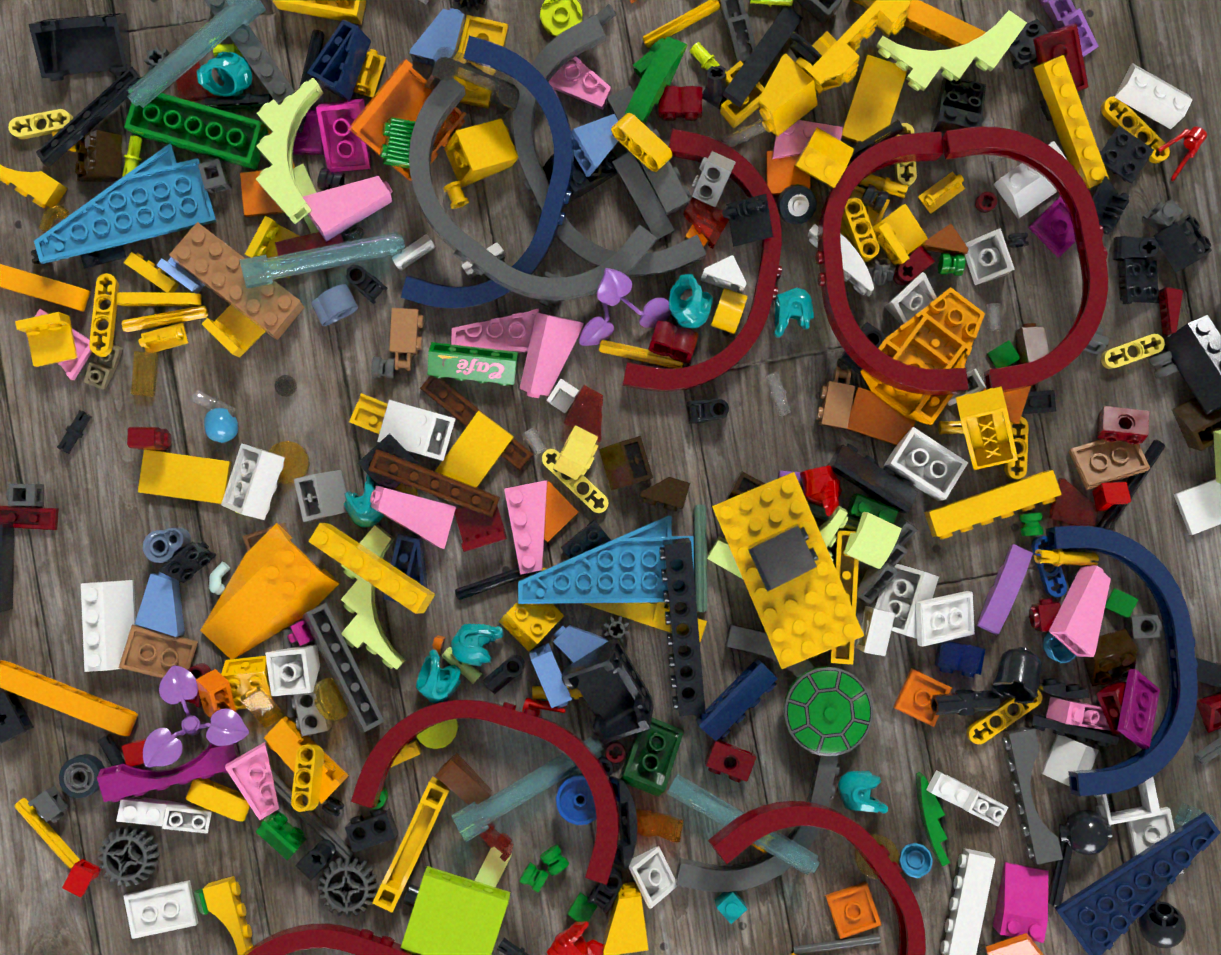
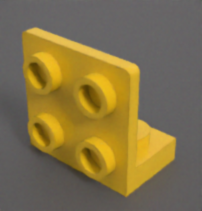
M906 204L901 205L872 227L877 241L893 265L902 264L909 259L908 254L928 239Z
M265 216L245 255L280 275L290 278L299 261L281 265L275 242L299 237V235L278 225L273 219Z
M231 305L215 321L207 318L202 323L231 354L239 358L265 333L262 328Z
M55 312L15 321L17 330L27 334L33 366L39 367L78 357L71 321L68 315Z
M517 602L498 622L522 646L530 651L564 615L553 604H518Z
M266 656L225 660L221 675L229 681L236 710L273 706L274 699L271 696L267 678Z

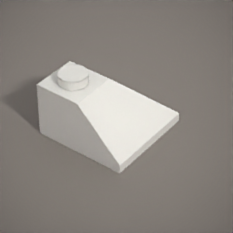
M317 645L297 646L265 653L271 696L313 692L320 669Z

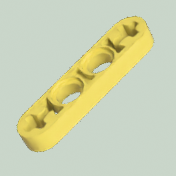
M555 449L546 450L542 455L543 464L592 511L596 513L604 512L608 507L606 496L582 474H580L577 480L573 478L569 480L563 479L561 472L554 471V463L547 464L548 458L546 457L547 454L553 455L555 453L557 455L555 459L557 460L560 453ZM581 482H586L589 485V492L585 495H581L577 491V486ZM595 490L597 493L594 496L597 499L601 497L604 499V508L598 507L595 509L593 507L595 502L591 498L587 502L585 498L590 496L592 491Z

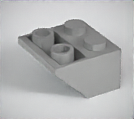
M342 470L294 479L303 522L348 513L344 506L346 501L344 493L347 490Z

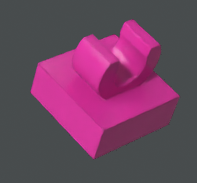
M305 620L290 626L293 633L287 636L290 643L298 641L301 646L314 640Z

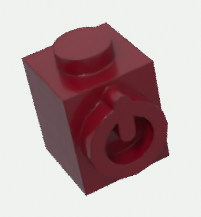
M1052 598L1039 599V603L1032 604V607H1030L1029 621L1035 630L1045 632L1050 630L1061 605L1058 602H1052Z

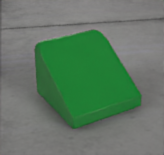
M1009 340L987 353L995 368L1007 367L1020 359L1019 354Z
M1113 588L1106 601L1105 608L1123 618H1129L1138 599Z
M195 890L194 897L198 911L203 915H207L209 911L203 890Z
M581 892L569 907L567 914L577 922H589L597 905L592 902L589 904L587 902L588 897Z

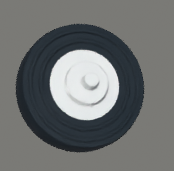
M799 184L785 188L777 201V209L781 218L790 224L807 222L814 215L817 206L814 193L808 187Z

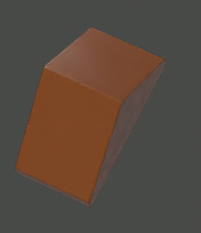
M949 224L921 244L927 251L949 253L954 256L956 254L965 255L968 253V247L952 224Z

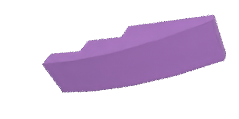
M1039 0L1056 29L1072 23L1077 24L1083 57L1099 47L1081 9H1075L1071 0Z
M1015 544L1009 547L1004 565L999 568L994 586L989 589L977 626L995 635L1000 633L1027 572L1033 555L1032 552Z

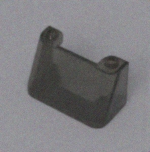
M442 47L438 49L433 57L424 87L434 90L441 80L448 81L456 76L492 91L489 102L493 103L496 107L495 116L506 119L516 109L520 96L517 80L495 69L466 61L463 58V53L451 48Z

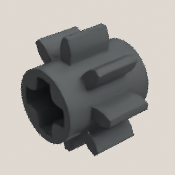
M155 46V49L146 51L148 55L144 62L150 65L148 69L152 73L157 70L163 76V72L171 71L170 66L174 60L168 56L170 52L166 48L161 51Z
M877 258L875 263L870 262L868 271L872 277V282L877 285H885L888 280L892 281L896 267L891 266V261L886 258Z
M611 616V623H604V626L609 628V631L605 632L604 635H611V640L619 638L623 642L622 636L630 634L629 631L625 630L629 622L623 624L621 622L622 616L618 620H614ZM617 623L620 624V628L623 631L613 634L611 626H616Z

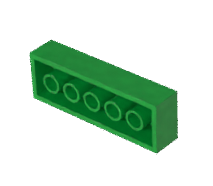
M136 86L124 126L133 135L167 145L171 144L177 148L257 170L262 154L257 145L268 134L267 127L261 121Z

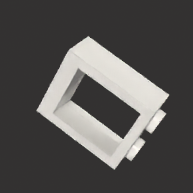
M1151 777L1138 785L1142 807L1110 813L1106 794L1094 795L1098 803L1096 813L1101 815L1108 825L1161 815L1154 778Z

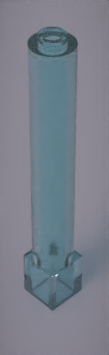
M227 0L228 6L127 90L130 93L127 96L128 99L136 107L140 105L144 108L242 24L247 26L266 10L260 0Z
M397 232L270 258L262 255L239 261L246 289L272 284V280L400 254L402 249L405 248V243L402 235L399 236Z
M590 737L583 741L597 758L602 756L601 751L604 749L597 738L593 740ZM564 752L478 805L473 802L451 815L459 833L467 842L489 829L488 824L578 771L579 768Z
M680 774L676 775L667 792L668 795L724 827L744 814L743 811ZM777 831L769 833L753 843L806 875H809L810 872L814 874L820 863L817 860V854Z

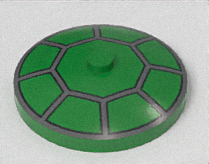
M824 666L803 673L792 683L784 701V720L789 733L801 747L817 755L837 756L851 751L864 740L872 724L873 705L868 690L857 677L841 668Z

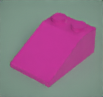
M364 99L320 103L316 107L327 169L331 172L371 168L369 146L348 129L365 108Z
M1004 862L993 927L1000 935L1016 937L1027 933L1033 941L1044 943L1048 923V870Z

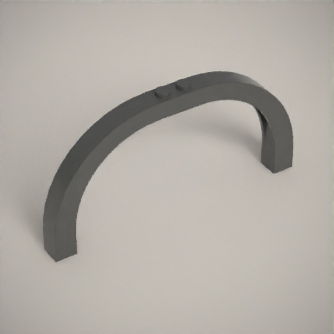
M597 15L562 32L533 61L532 65L548 82L572 58L606 41V35ZM521 84L514 111L515 146L526 176L523 181L527 190L533 191L535 198L532 201L537 211L543 210L549 183L540 166L534 144V119L538 102L530 91ZM566 217L563 225L558 226L556 235L577 256L596 267L616 254L615 251L603 248L585 238L570 224ZM695 235L667 249L647 253L627 276H654L673 272L705 258L707 254L698 235Z
M446 74L429 95L417 116L410 141L409 165L412 185L418 204L432 229L455 251L453 254L462 262L467 260L472 264L471 268L480 276L485 274L488 278L512 292L540 300H572L596 294L605 268L620 271L625 275L629 274L644 258L657 239L641 225L636 228L616 254L600 266L575 276L548 278L530 275L507 265L462 231L449 218L441 207L432 186L431 154L442 124L466 94L465 87L449 74Z
M729 624L725 643L727 647L760 654L778 662L765 632ZM806 659L786 668L798 678L803 673L814 669V666ZM839 755L816 756L807 802L828 807L830 799H833L835 794L833 782L834 777H838L840 765L837 764ZM795 826L789 836L773 850L759 858L740 864L714 865L680 858L675 878L676 885L710 892H732L756 887L776 878L792 867L812 845L821 828Z

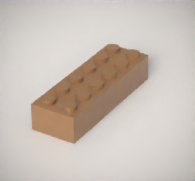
M198 222L169 254L176 264L276 340L282 336L304 309L302 302Z

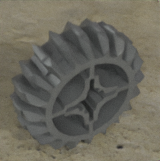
M131 825L126 826L125 829L119 827L116 829V832L112 831L109 833V838L103 840L102 843L104 845L98 850L103 853L98 856V860L103 861L99 868L106 869L103 876L111 875L110 882H114L117 879L118 886L125 882L126 887L131 886L133 883L138 885L142 880H147L149 874L155 871L153 866H156L159 862L155 858L160 855V852L154 851L158 847V843L152 844L151 842L154 836L147 837L148 830L140 833V826L132 829ZM129 840L125 847H116L118 841ZM142 864L139 871H129L133 865Z
M350 856L345 858V862L339 857L337 863L334 861L330 862L329 868L326 867L323 870L324 875H321L319 878L322 884L318 886V890L324 891L319 897L321 899L326 898L327 900L323 905L328 906L330 904L332 906L329 910L330 912L337 909L338 916H341L343 911L346 917H350L352 912L355 916L359 915L360 910L365 912L368 908L367 905H372V898L377 894L374 889H377L378 883L372 882L377 878V875H370L373 867L366 869L367 861L364 860L362 864H359V857H355L353 862ZM345 871L343 880L332 883L333 876L336 873ZM354 872L358 874L362 880L355 878ZM346 882L350 884L349 886H352L350 891L344 886ZM365 890L364 896L361 899L352 902L354 893ZM335 893L340 894L343 900L338 898Z

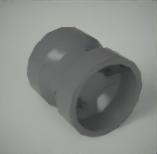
M1170 351L1149 358L1150 364L1155 368L1154 375L1156 379L1178 371L1176 365L1171 361L1172 354Z
M374 356L371 366L372 378L383 376L387 379H395L397 372L395 370V358L382 359L381 357Z

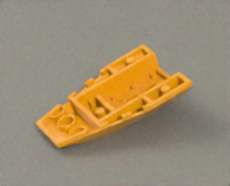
M950 287L923 310L886 337L878 348L895 360L918 368H965L966 360L971 353L972 344L977 337L985 313ZM863 369L860 371L870 390L904 417L928 425L934 423L954 395L910 393L884 384Z
M278 523L245 554L200 630L230 659L239 657L302 619V615L315 609L340 584L325 568L321 571L290 541L292 537Z

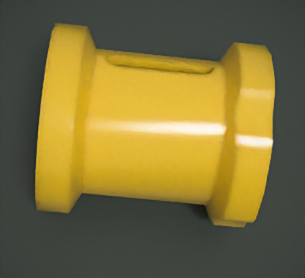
M461 181L451 182L443 188L451 201V209H457L469 203L468 198H465L462 191Z

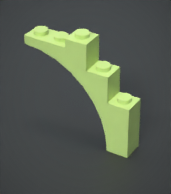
M1008 10L1000 21L984 35L955 48L936 51L917 50L899 45L884 36L879 40L876 47L879 48L878 53L887 59L891 57L896 60L895 64L900 69L911 71L906 78L911 88L919 91V89L924 91L939 69L943 71L941 73L942 76L949 81L953 79L958 81L973 60L976 61L975 65L983 71L988 69L991 72L1027 22Z
M314 78L304 82L294 94L287 96L280 105L273 99L270 103L264 104L260 111L257 112L262 122L272 132L260 140L257 148L272 166L262 170L256 180L294 224L312 211L303 199L295 181L293 146L303 117L310 107L324 94Z
M840 506L818 528L826 547L833 546L837 539L835 535L839 528L842 529L848 521L849 517H847L846 509ZM718 536L708 553L707 559L742 578L727 540ZM828 550L830 557H832V552Z
M374 525L360 544L383 559L395 538L379 525ZM341 565L345 569L343 572L353 580L355 578L358 579L341 599L345 603L343 606L349 612L357 613L341 633L345 637L346 644L352 648L354 646L359 648L365 643L367 644L366 649L374 655L379 654L383 658L382 662L391 669L400 668L406 660L393 648L384 634L375 604V586L344 565Z

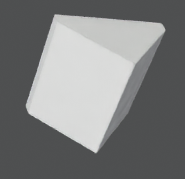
M1001 228L965 243L968 247V253L965 254V258L975 285L1005 276L1015 270Z
M733 255L706 267L701 277V281L738 293H742L746 286V281Z
M922 272L885 306L888 312L901 325L937 298L926 274Z
M865 606L860 626L864 636L857 639L856 648L865 653L885 656L895 613Z
M1056 735L1041 773L1070 786L1068 771L1091 770L1099 750L1071 738Z
M659 846L632 858L629 865L631 874L648 908H653L678 885H676L675 878Z

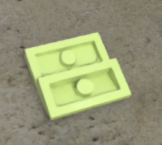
M863 512L856 533H850L844 554L874 568L881 569L891 554L902 528L873 514Z

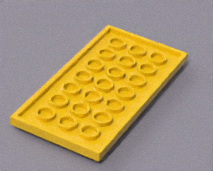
M795 472L712 506L781 669L864 636ZM798 524L799 528L804 527L809 537L806 540V544L809 549L814 548L819 559L815 561L817 567L767 592L749 553L748 546L793 525Z

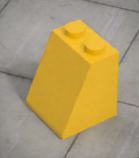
M785 53L758 99L760 104L759 112L763 118L762 125L767 132L770 133L772 131L777 137L818 105L814 79Z
M502 118L455 131L444 148L457 180L462 183L461 188L510 168L518 160L516 146L513 145L509 129L504 125Z
M817 127L794 166L827 186L835 188L849 163L854 149Z
M635 882L624 883L616 895L604 935V955H619L648 950L642 894Z

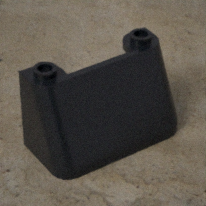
M126 13L46 19L29 24L42 78H50L52 82L64 80L63 76L68 74L101 71L114 72L115 76H121L132 67L129 26Z
M617 639L604 643L564 669L562 674L564 685L570 689L578 687L596 716L593 731L597 737L599 736L603 744L650 729L654 709L652 697Z

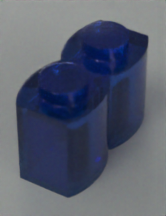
M951 641L938 643L934 665L940 667L939 671L953 674V670L962 671L961 675L974 678L975 674L981 675L986 649Z

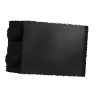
M798 524L793 525L748 546L749 553L767 592L817 567L815 561L819 559L814 548L809 549L806 544V540L809 537L804 527L799 528Z

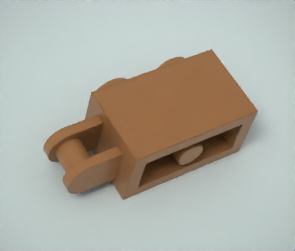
M392 308L389 351L395 354V370L405 368L407 371H411L412 355H419V350H422L423 338L420 337V328L424 327V315H421L418 309ZM401 354L407 355V360H400Z
M836 366L833 381H829L826 383V386H822L820 398L823 399L822 407H818L816 414L819 426L840 430L848 428L855 386L849 385L852 369L842 370ZM838 378L845 379L844 384L837 383Z

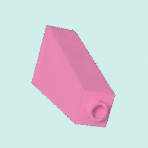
M376 176L303 196V199L312 210L307 215L327 242L390 204L393 191L386 181L382 182L380 177Z
M536 312L519 389L526 391L527 396L539 398L540 395L549 396L584 323Z
M376 486L370 497L371 508L432 545L445 549L456 506Z
M1095 565L1080 567L1049 630L1071 652L1080 657H1094L1111 580L1102 568Z

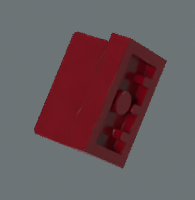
M498 505L492 518L465 507L455 509L454 514L463 543H461L463 552L508 539Z

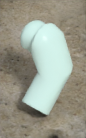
M223 561L209 576V589L216 595L223 593L225 587L221 584L222 577L230 570V567Z

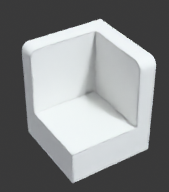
M560 379L548 397L547 402L563 413H566L578 396L579 390Z

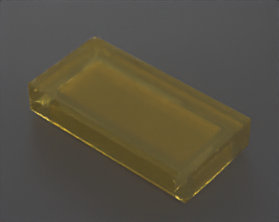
M134 351L131 394L155 396L158 353Z
M261 686L241 696V702L264 728L284 718L282 710Z

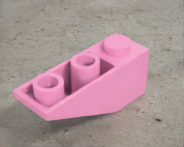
M1050 696L1046 718L1065 724L1110 731L1101 706Z

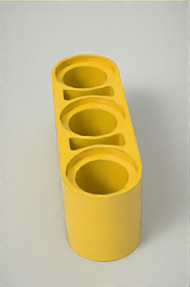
M625 114L612 126L613 136L651 171L657 172L672 158L671 149L633 114Z
M850 198L847 201L842 218L853 247L864 262H869L878 254L879 244L863 202L859 198ZM850 205L855 206L857 214H851L847 207ZM855 226H862L865 229V234H858L855 231ZM863 246L871 247L872 255L865 254Z
M303 745L297 750L291 805L298 812L314 810L319 804L324 751L318 745ZM310 749L313 752L311 760L308 759L307 755ZM307 772L310 774L311 778L309 783H307L305 780V775L307 774ZM304 796L308 798V804L306 805V807L303 804Z
M201 777L193 779L186 795V800L236 821H245L250 808L241 792L212 780L202 779Z

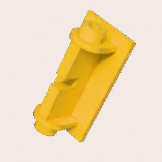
M370 49L366 53L353 92L371 98L374 97L386 57L378 55V51Z
M952 171L919 195L918 198L931 214L965 189L962 185L964 178L960 174L956 176Z
M183 322L142 333V338L139 339V344L145 348L146 355L189 343Z

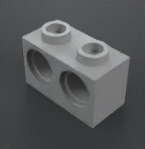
M713 151L708 158L704 157L699 167V170H702L701 176L697 175L692 184V187L695 188L692 197L716 207L736 162Z
M324 685L314 687L311 693L293 694L294 697L291 699L294 710H297L298 715L296 726L298 731H301L302 736L328 731L332 728ZM305 695L312 697V705H307L304 702ZM309 716L317 719L316 727L309 724Z

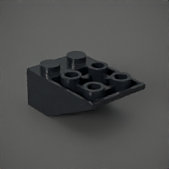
M943 77L931 132H941L943 137L946 131L982 127L986 84L962 78L958 81L954 79L949 81Z
M612 150L589 177H586L574 156L573 174L569 191H572L570 201L583 196L618 174L612 163L613 160L617 159ZM554 154L550 156L542 167L550 181L553 172Z

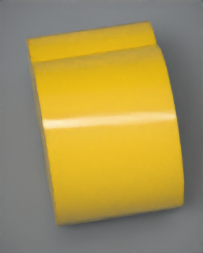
M724 288L711 326L734 334L748 296Z

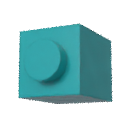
M736 891L723 892L714 900L716 908L730 924L748 910L745 901Z

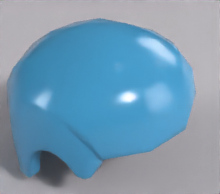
M215 408L204 417L205 433L211 440L225 443L237 435L239 428L237 419L232 417L227 409Z
M1050 632L1047 633L1043 640V648L1049 658L1059 663H1069L1076 657Z
M917 843L908 844L903 847L898 859L903 872L913 878H921L929 873L933 863L931 852L924 845Z

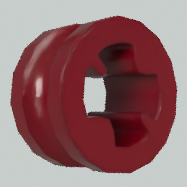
M988 191L980 194L975 201V206L981 213H988L997 205V197ZM984 197H986V200L989 199L991 201L988 207H986L987 205L983 206L981 203Z
M620 742L609 743L606 748L607 759L613 763L622 761L625 757L624 746ZM614 747H619L618 751H622L621 754L617 755V758L612 757L613 754H609V751L613 750Z

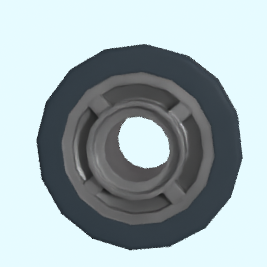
M90 754L78 755L66 761L61 767L59 784L67 795L74 798H85L100 789L97 776L100 769L105 767L96 756ZM80 771L85 774V781L80 778Z

